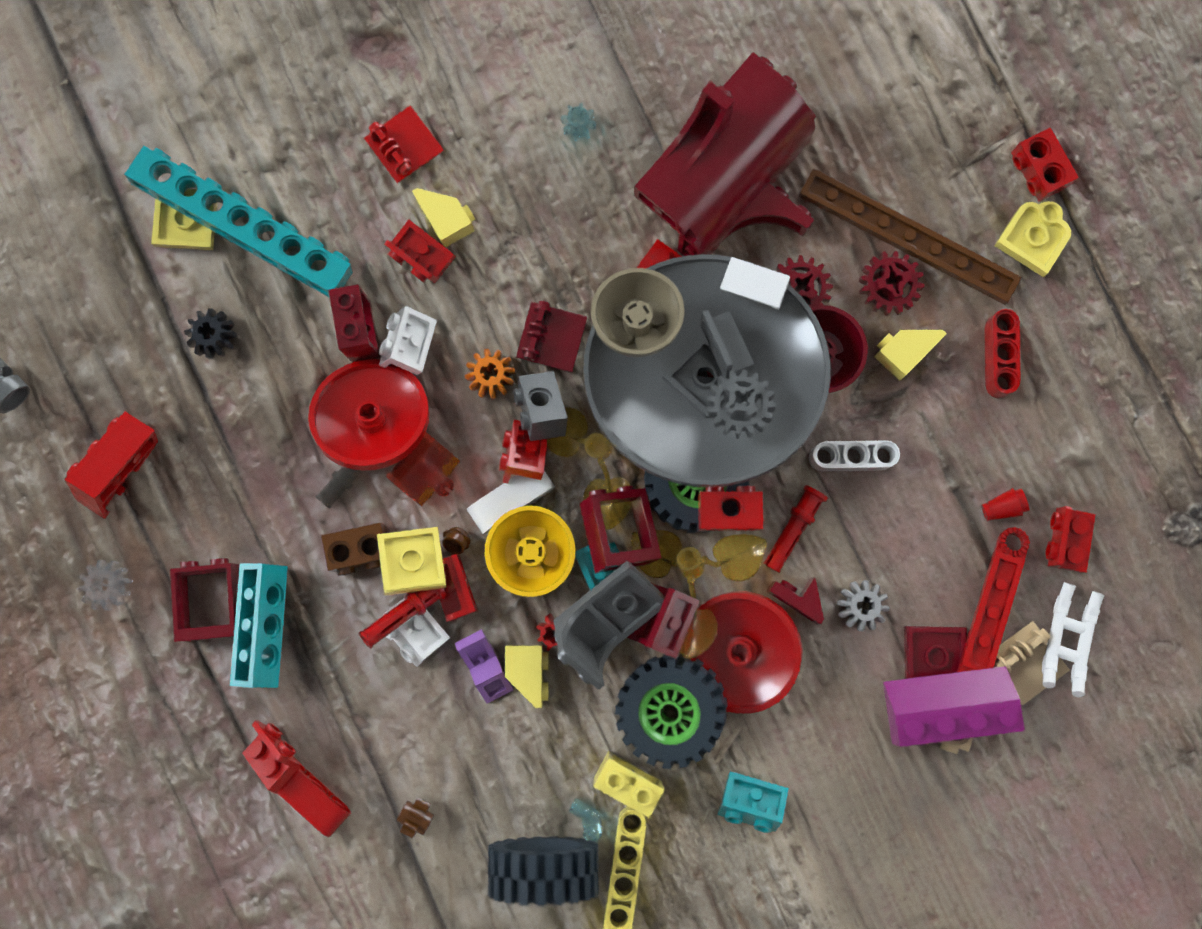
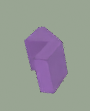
M482 629L455 643L458 653L470 670L476 688L487 704L514 690L511 683L506 679L505 671Z

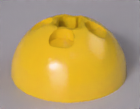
M522 506L508 511L491 527L485 542V561L491 576L502 588L519 596L535 597L553 591L568 577L575 560V542L568 525L556 513L543 507Z

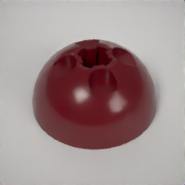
M827 305L812 306L810 308L819 321L829 350L830 385L828 393L837 392L852 384L863 371L868 355L866 336L860 324L844 310Z

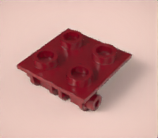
M539 301V303L531 302L516 358L572 373L588 316L550 307V303L545 301Z

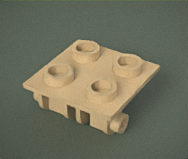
M1031 621L1000 644L994 667L1006 666L1019 695L1021 706L1046 689L1043 686L1042 662L1048 640L1051 637L1045 629L1042 628L1040 630L1034 621ZM1061 658L1058 660L1056 680L1070 671Z

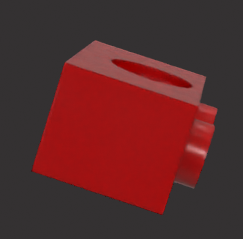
M724 486L705 487V492L698 494L699 531L762 530L763 491H755V486H737L736 492H724ZM732 500L738 505L736 516L730 517L723 512L722 505L724 501Z

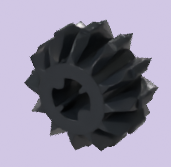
M208 308L206 315L201 311H197L198 319L196 321L191 318L188 319V323L192 325V328L184 330V334L191 337L186 342L187 346L194 348L196 355L202 356L205 354L208 359H213L215 353L220 357L225 356L223 348L226 346L232 349L234 345L229 342V339L237 337V333L231 330L235 326L234 322L227 320V314L223 311L216 314L213 308ZM211 329L215 330V334L213 336L210 334L211 338L208 339L206 337L207 333H212Z

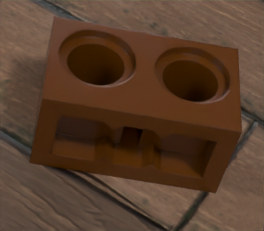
M375 523L321 535L328 571H337L338 576L355 573V567L367 565V570L380 568L379 550L376 554L370 556L367 554L365 546L369 540H377V534L387 533L385 524ZM346 545L350 552L347 560L340 562L337 559L336 552L339 547Z

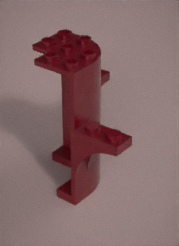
M754 52L723 86H716L712 81H709L702 89L692 114L679 134L634 186V196L680 234L677 251L683 256L712 255L727 237L747 226L775 224L791 229L803 237L814 222L807 208L794 204L789 199V195L785 190L778 186L774 187L773 184L811 141L815 131L814 119L816 115L796 90L797 84L787 75L782 76L774 69L773 64L767 58L759 57Z

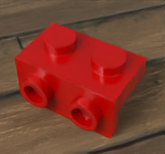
M409 219L391 242L387 239L384 245L391 249L388 255L400 265L404 261L414 267L410 272L423 283L429 279L435 284L456 258L451 251Z

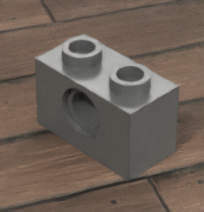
M554 371L519 376L518 388L513 391L516 407L521 406V427L523 430L528 431L530 441L565 436L568 417Z

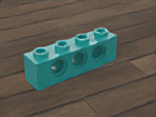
M240 563L230 686L249 688H278L288 566Z

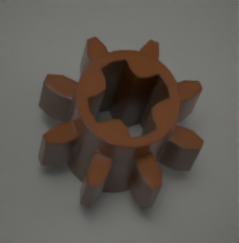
M419 797L415 803L407 800L396 820L403 825L400 833L412 839L416 833L424 836L434 817V814L428 811L431 804Z

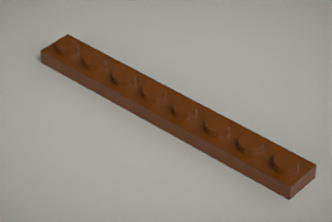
M813 168L799 194L800 198L1004 305L1009 302L1022 278Z

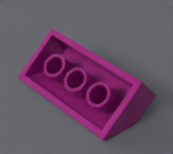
M1006 666L883 682L891 741L896 746L904 747L1025 731L1021 701Z

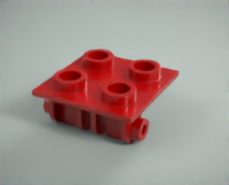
M411 105L384 124L372 123L368 128L370 133L364 137V140L397 184L444 151Z

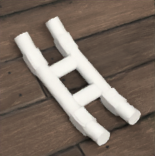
M1064 582L1054 605V615L1049 634L1051 638L1048 640L1046 653L1043 657V686L1046 688H1054L1056 686L1057 665L1059 658L1074 662L1071 670L1072 695L1083 697L1085 695L1087 663L1095 624H1097L1100 607L1105 595L1092 591L1088 605L1086 604L1083 612L1082 621H1077L1066 617L1076 586ZM1064 629L1080 634L1077 651L1060 646Z

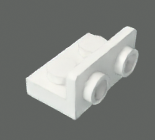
M407 306L397 313H392L386 326L389 329L388 336L382 342L379 349V355H381L379 366L385 368L393 364L416 375L420 374L424 368L437 320Z
M405 597L397 604H395L392 608H390L388 611H386L384 614L388 613L390 610H392L401 602H403L405 600ZM427 610L424 615L413 616L386 636L389 640L393 639L400 647V653L407 662L413 663L416 667L450 639L448 634Z

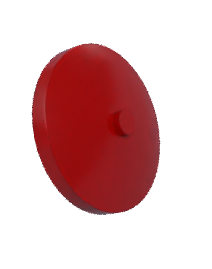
M379 359L356 361L331 373L315 391L308 413L310 431L321 452L340 466L360 471L386 468L398 463L411 454L422 441L428 428L430 417L429 403L425 390L413 373L393 364L385 368L379 366Z
M731 591L709 599L695 611L680 648V654L689 655L688 659L694 662L696 659L704 662L703 668L707 671L711 668L715 672L716 676L714 678L716 682H721L724 687L723 697H727V712L750 714L774 706L788 694L800 673L803 650L797 627L781 606L757 593Z

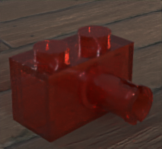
M426 432L416 449L406 458L399 461L386 477L422 507L434 495L435 491L441 497L450 495L444 488L447 487L453 491L454 482L447 477L453 473L460 460Z

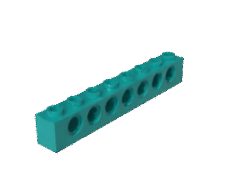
M143 145L124 175L134 187L193 219L202 226L209 228L216 234L328 298V290L344 287L353 273L349 263L350 260L342 253L327 251L323 248L324 245L316 238L309 236L306 239L298 234V229L285 221L280 224L273 220V215L261 207H257V209L247 205V200L239 194L232 192L230 195L221 190L222 186L208 177L203 180L196 175V171L184 163L177 165L170 161L171 157L158 148L151 150ZM162 174H171V177L167 181H158L159 177ZM187 189H197L196 193L193 196H184V193ZM213 203H223L220 210H209ZM240 217L249 218L244 226H236L235 222ZM265 232L275 233L274 237L269 241L260 240L261 235ZM291 246L301 248L300 252L295 256L286 254L287 249ZM316 261H324L326 263L325 268L320 271L311 269V266Z

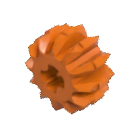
M485 349V357L482 359L478 353H475L473 356L477 364L467 362L466 367L473 371L465 374L467 381H473L469 386L470 390L476 391L479 389L478 395L480 398H484L487 391H489L491 399H496L495 390L498 389L501 394L506 395L507 391L503 385H514V381L507 376L516 373L515 368L507 367L510 365L511 359L505 357L501 360L502 352L500 350H497L494 356L491 357L490 350ZM494 368L497 376H491L487 380L484 372H490Z

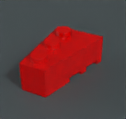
M126 411L119 418H114L109 423L107 432L100 440H95L91 443L85 457L79 463H74L66 474L65 481L76 501L103 519H106L110 513L106 507L114 495L118 494L121 496L126 488L122 484L132 471L136 473L139 471L158 443L155 430Z

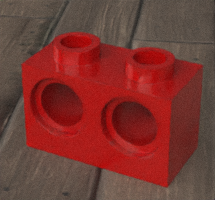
M1051 127L1020 142L1011 152L1015 167L1022 171L1027 180L1026 185L1029 192L1036 196L1038 202L1070 187L1079 178ZM1030 149L1036 150L1040 158L1034 157ZM1044 174L1050 175L1054 183L1046 181Z

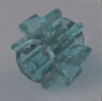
M582 102L579 106L573 108L568 105V115H561V123L566 124L563 128V134L568 135L570 133L574 136L575 142H577L578 138L584 136L589 139V129H596V121L590 120L594 116V110L590 109L587 111L583 108Z

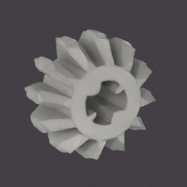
M863 580L861 587H859L857 582H851L850 588L852 592L847 589L841 590V594L847 600H838L837 605L845 606L846 610L841 611L838 615L840 618L850 616L846 626L852 627L857 622V631L863 632L866 624L870 630H875V620L880 623H884L886 620L880 614V611L886 612L890 610V607L887 605L881 606V601L886 600L888 596L887 594L877 596L880 586L875 584L870 589L868 580ZM865 598L864 603H869V609L863 610L861 614L862 609H857V603L862 602Z

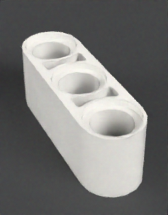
M887 440L825 441L819 443L809 453V463L817 471H881L895 465L900 458L898 446L892 441ZM880 448L888 451L890 455L888 463H883L878 459L877 452ZM824 449L830 453L831 461L829 464H824L818 460V450ZM849 449H855L859 452L861 457L859 463H852L848 459L847 452Z
M545 471L541 480L516 475L509 480L508 484L500 485L467 508V511L482 534H486L502 515L512 509L531 505L553 490L555 486Z

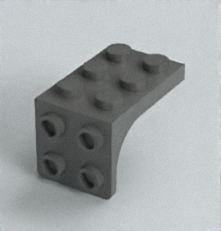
M626 561L553 620L555 627L554 637L558 645L557 655L560 661L567 667L572 666L587 685L592 684L600 690L605 686L603 668L610 653L620 642L660 611L665 596L629 561Z

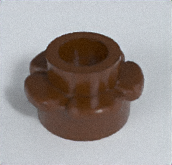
M454 527L443 532L444 539L442 545L448 552L462 554L464 550L469 548L471 539L464 529Z

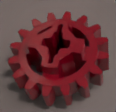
M884 251L880 255V260L873 256L869 261L870 265L863 267L862 272L866 275L861 276L858 282L865 284V286L861 288L859 293L868 295L864 303L867 305L873 302L875 304L874 312L884 308V314L888 316L892 309H894L895 313L900 315L903 312V307L910 310L914 306L912 301L917 302L921 298V295L916 291H921L925 284L918 282L924 274L923 272H915L914 269L918 266V262H914L911 265L908 263L910 255L906 254L901 259L899 258L898 251H894L891 257H888V254ZM880 268V278L873 281L875 271ZM889 279L891 283L895 282L896 286L893 287L892 284H887L886 281ZM910 285L907 296L903 298V288Z
M799 255L795 263L789 257L785 262L786 267L780 263L777 265V272L790 276L789 285L794 290L796 286H800L808 281L805 286L806 288L797 293L801 295L809 307L824 305L822 302L828 303L831 300V296L826 293L833 289L832 284L826 283L831 274H822L823 263L816 267L813 265V257L807 263L804 262L803 256ZM796 270L806 271L807 273H797ZM816 280L819 285V295H817L818 292L814 289V282Z

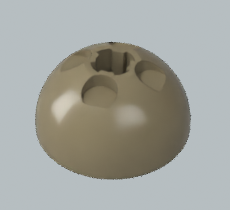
M630 268L611 275L599 286L592 300L591 318L597 335L611 350L627 357H647L664 350L674 341L683 324L684 302L678 288L666 276L650 269Z

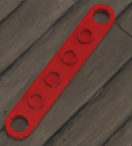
M1007 528L997 538L957 672L994 668L1030 544L1029 536L1021 528ZM1008 535H1015L1020 539L1021 547L1019 550L1012 551L1007 547L1005 539Z

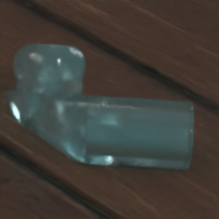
M575 798L568 812L582 819L583 838L586 841L592 840L595 843L602 836L603 832L600 813L593 807Z

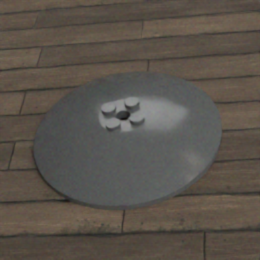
M688 255L669 259L647 268L659 272L670 279L678 288L684 302L682 327L674 341L664 350L654 355L640 358L621 355L611 350L602 342L593 325L587 339L584 353L585 389L590 408L600 429L610 443L633 464L652 475L677 484L694 487L729 486L758 478L774 470L795 454L809 438L821 417L829 392V350L819 321L809 305L790 285L787 287L779 310L729 292L720 291L731 259L728 256ZM709 310L711 317L730 311L754 362V368L746 371L747 377L751 378L755 373H758L757 381L761 383L767 380L769 383L766 391H774L775 393L774 398L771 400V402L776 403L774 412H770L773 415L771 422H764L765 427L762 432L754 428L753 436L750 438L746 432H741L740 438L737 439L733 430L724 435L723 425L716 428L713 426L716 416L708 417V409L712 406L706 405L707 396H713L710 393L711 385L719 386L717 383L718 377H723V374L701 328L703 311ZM702 371H707L713 375L714 379L711 383L703 384L698 381L696 376ZM724 395L720 399L721 409L727 404L724 400ZM758 399L755 406L758 408V413H760L762 404L761 400Z

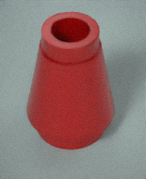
M1011 488L981 505L987 522L1023 516L1024 512L1030 511L1027 498L1021 488L1017 490Z

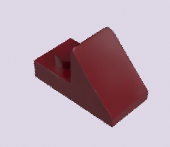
M815 577L809 579L800 595L796 594L798 589L783 579L781 583L772 581L766 592L813 623L822 624L824 615Z

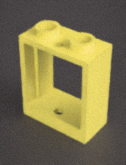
M610 751L607 752L594 776L593 787L650 818L664 792L660 779Z

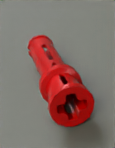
M804 486L803 490L805 492L798 504L790 509L792 516L763 562L764 565L778 573L781 572L806 527L814 524V516L821 504L829 499L811 486Z
M439 588L406 593L403 602L384 614L366 629L360 631L359 636L366 646L371 649L376 643L395 631L413 616L424 615L429 606L439 599H446L445 590Z

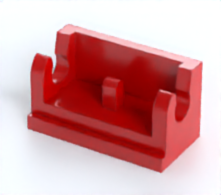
M454 554L443 558L446 588L443 589L446 592L447 598L440 600L446 622L478 612L460 555Z

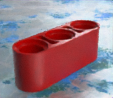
M1001 309L985 323V386L989 395L994 398H1004L1015 392L1021 382L1020 320L1016 312L1011 309ZM997 319L1005 321L1007 331L999 329ZM998 348H1003L1007 352V360H1002L998 356ZM999 376L1005 378L1008 382L1007 390L1002 389L998 385L997 380Z
M302 764L277 793L313 827L327 837H331L351 814L348 806Z

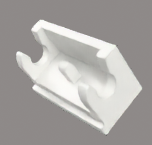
M731 257L720 291L729 292L779 310L789 285L790 276Z

